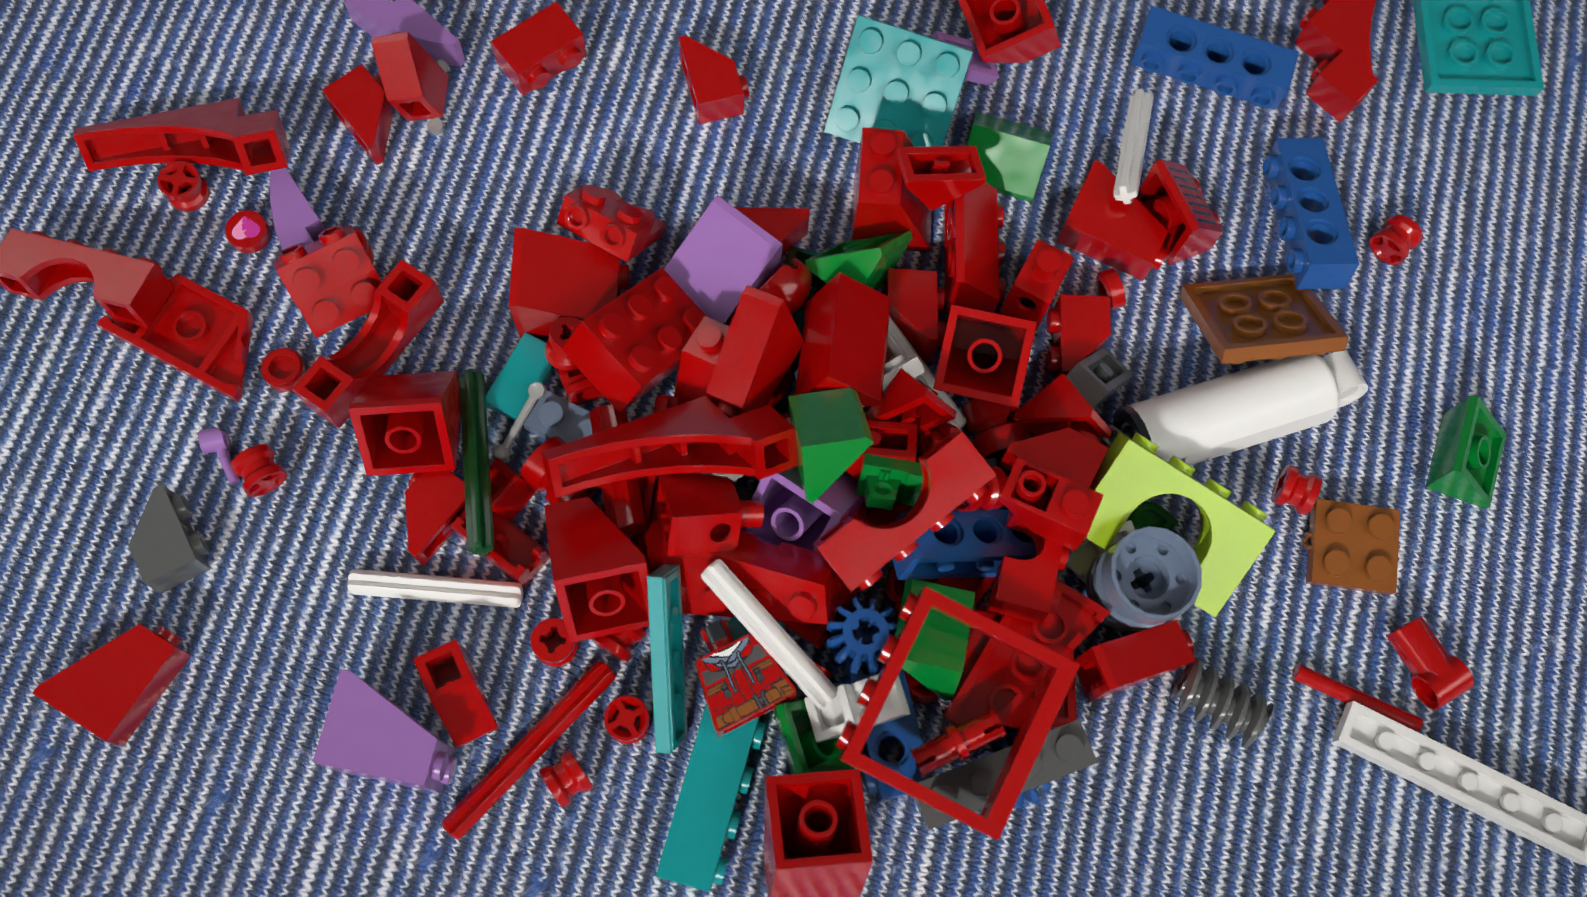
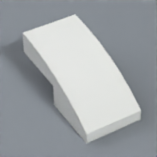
M879 674L870 678L877 680ZM899 675L874 726L910 714ZM868 678L853 684L836 686V697L823 708L816 707L808 697L804 698L816 742L840 737L847 720L856 723L864 707L856 702Z

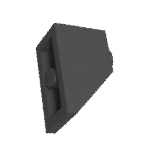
M1104 347L1078 362L1066 376L1097 411L1134 375Z

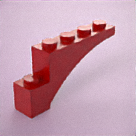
M1323 0L1322 4L1324 6L1320 10L1313 7L1298 25L1302 28V31L1294 44L1319 63L1318 67L1310 75L1314 82L1306 92V95L1340 123L1365 99L1379 81L1373 75L1370 51L1371 21L1376 0Z
M240 98L75 128L73 133L75 142L89 172L122 166L171 163L174 161L223 166L244 171L245 175L288 168L290 145L278 110L246 115Z
M706 396L541 452L548 489L555 498L586 488L646 476L678 473H722L755 476L758 480L798 466L795 427L768 404L729 418Z

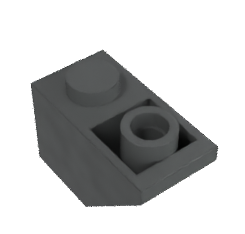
M163 484L154 487L128 545L144 583L161 594L211 569L205 555L210 553L209 546L199 530L193 531L188 519L193 516L189 502L182 493L175 494Z

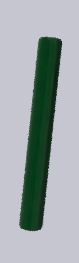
M467 369L459 378L467 550L471 555L482 557L487 556L494 549L485 377L481 371Z

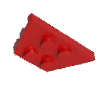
M176 274L168 279L174 288L150 328L111 319L108 315L100 318L97 322V325L105 332L232 400L239 402L242 398L253 316L245 308L188 278Z

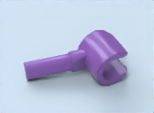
M218 428L200 430L198 432V440L204 454L217 452L218 459L230 485L240 482L239 476H236L230 467L232 460L229 453L231 445L229 435Z

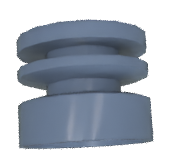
M1149 526L1131 531L1118 542L1109 546L1107 550H1104L1093 559L1086 575V593L1088 598L1111 611L1103 622L1118 631L1137 633L1162 625L1166 621L1182 615L1195 603L1202 587V569L1196 553L1183 537L1166 528ZM1135 581L1139 588L1134 590L1130 582Z

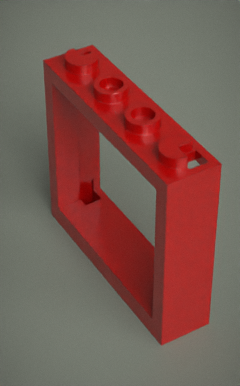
M925 586L920 590L918 596L910 592L898 616L905 620V623L897 638L892 635L888 636L877 659L885 664L877 680L868 677L856 702L864 707L856 723L847 720L835 746L842 749L839 759L999 840L1080 664ZM931 608L1049 667L981 814L861 754L866 740Z

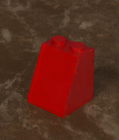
M863 127L854 177L851 241L911 230L912 240L905 250L930 252L932 211L905 186L896 155L898 147H914L904 130Z
M526 228L514 229L508 306L520 338L523 337L524 333H527L537 339H549V329L558 318L575 317L583 321L619 297L621 289L629 288V264H622L620 258L595 244Z
M951 304L933 389L1018 407L1037 322Z
M457 371L370 376L349 404V413L366 476L456 470L461 426L460 386Z
M589 497L544 505L553 583L569 643L649 627L647 576L649 573L645 555Z
M852 769L766 776L764 868L767 897H860L873 863L860 770Z

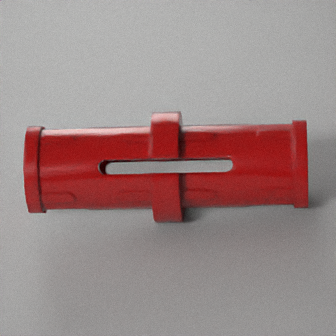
M991 708L958 727L954 724L945 727L946 733L916 748L910 749L909 752L913 760H915V765L921 776L925 777L928 773L957 758L961 761L970 758L969 752L999 737L1005 736L1006 732L1004 727L999 725L1001 721L994 709Z

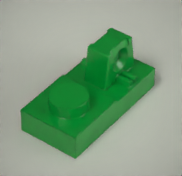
M865 453L857 481L856 495L865 496L867 507L871 506L892 511L895 501L899 502V504L914 506L922 486L920 463Z

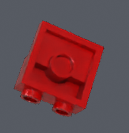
M586 184L565 195L556 222L561 227L626 262L659 240L667 224L657 219L650 210L643 207H635L620 199L619 194L613 190Z
M342 225L332 226L318 235L319 240L305 247L301 243L292 245L278 254L279 259L273 261L276 272L316 338L370 312L374 303L375 290L382 283L351 225L345 228Z

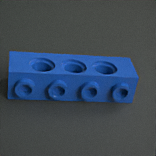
M1151 5L1141 27L1130 64L1141 67L1150 73H1160L1178 79L1185 84H1194L1213 90L1223 96H1232L1251 102L1258 107L1276 110L1290 89L1299 51Z
M1277 138L1270 154L1264 158L1263 175L1266 179H1269L1271 206L1277 210L1279 218V237L1282 241H1285L1288 252V271L1293 273L1297 289H1345L1359 266V260L1324 139Z
M1000 508L959 512L954 509L951 512L955 516L946 526L934 533L931 529L926 531L916 539L919 546L910 555L900 561L893 558V563L898 580L939 579L940 577H995L996 569L1004 556L1018 560H1030L1036 557V548L1028 535L1021 531L1006 528L1009 510H1002ZM911 509L902 511V512L899 514V516L897 517L896 520H898V519H900L901 517H903V516H904L905 514H907Z
M862 626L858 628L854 638L857 641L862 638L861 644L866 645L869 644L874 633L871 630L866 633L867 627ZM842 647L830 649L834 663H836L835 657L842 650ZM848 657L842 663L845 679L839 680V685L853 684L868 677L878 675L884 664L877 660L878 672L875 674L866 675L860 671L854 674L850 672L853 659ZM901 668L899 678L910 714L873 726L863 749L865 756L916 782H921L931 778L932 774L930 772L927 776L922 777L915 765V760H913L909 752L910 749L922 745L923 741L904 670ZM892 740L899 745L901 758L898 762L888 763L880 757L878 746L881 741ZM862 771L868 795L875 793L877 803L908 796V794Z

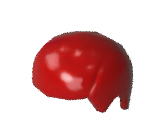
M796 258L792 260L796 265L793 267L783 265L759 288L761 291L784 299L791 314L798 311L807 301L812 286V274L809 268Z

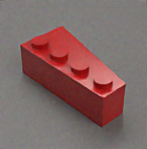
M658 518L655 519L645 534L650 574L664 564L679 565L682 614L736 618L701 578L704 569L717 559L722 560L776 621L828 624L840 596L839 577L817 551L781 542L779 546L760 541L757 539L758 535L741 531L738 546L733 551L667 556Z

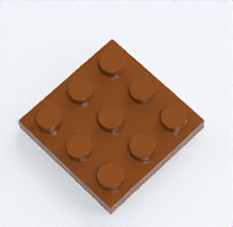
M1293 273L1182 285L1180 299L1222 364H1241L1245 361L1263 359L1281 360L1286 357L1310 354L1324 355L1329 352L1345 351L1347 334L1312 289H1297Z

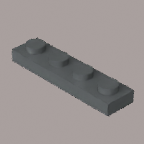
M1079 719L1049 731L1021 793L1098 763ZM1012 746L918 783L974 812L983 809ZM914 798L927 831L955 820V818Z

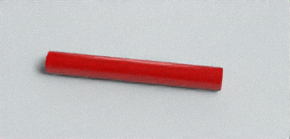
M1297 664L1292 673V679L1344 703L1355 701L1416 732H1419L1423 725L1422 718L1304 665Z

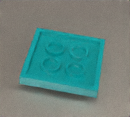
M1413 0L1425 93L1537 96L1544 89L1530 0Z
M859 14L824 132L860 143L863 127L904 130L914 147L943 146L974 50Z

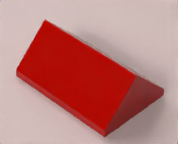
M840 272L807 301L802 336L804 344L800 352L795 395L852 388L857 391L862 406H881L891 304L888 296Z

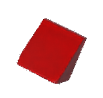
M497 457L490 465L492 511L511 522L536 491L517 472Z

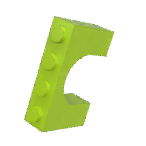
M1119 432L1109 447L1089 489L1104 496L1086 538L1107 550L1131 513L1145 500L1161 494H1178L1192 499L1199 511L1201 522L1200 534L1193 550L1202 569V587L1194 605L1216 617L1276 532L1264 522L1268 514L1246 500L1241 507L1227 498L1232 492L1211 478H1208L1205 484L1191 476L1195 469L1176 456L1172 455L1169 461L1158 456L1155 452L1159 446L1136 432L1131 439L1122 432Z

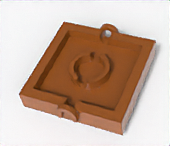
M1317 498L1310 510L1309 532L1305 533L1303 537V548L1308 550L1306 584L1383 595L1396 594L1401 510ZM1309 538H1311V544H1310V545H1308V540H1309Z

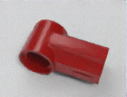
M1422 616L1413 619L1386 636L1413 675L1411 685L1416 696L1428 708L1438 710L1474 687L1473 675L1469 668L1458 657L1447 654Z

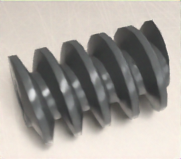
M1194 658L1195 661L1187 665L1180 674L1171 693V699L1175 696L1180 698L1178 712L1183 713L1191 705L1195 706L1194 721L1199 722L1207 714L1211 715L1210 730L1215 731L1222 723H1226L1225 737L1231 740L1239 731L1244 733L1241 746L1247 749L1264 731L1271 717L1273 704L1267 705V698L1261 693L1254 694L1251 697V690L1245 684L1235 688L1234 679L1228 675L1218 680V670L1214 667H1208L1202 672V661Z

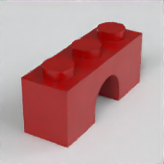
M1009 510L1006 528L1021 531L1028 535L1035 545L1036 557L1030 560H1018L1004 556L996 569L988 611L1041 624L1050 612L1055 613L1057 611L1062 593V586L1055 585L1058 569H1065L1070 549L1033 533Z

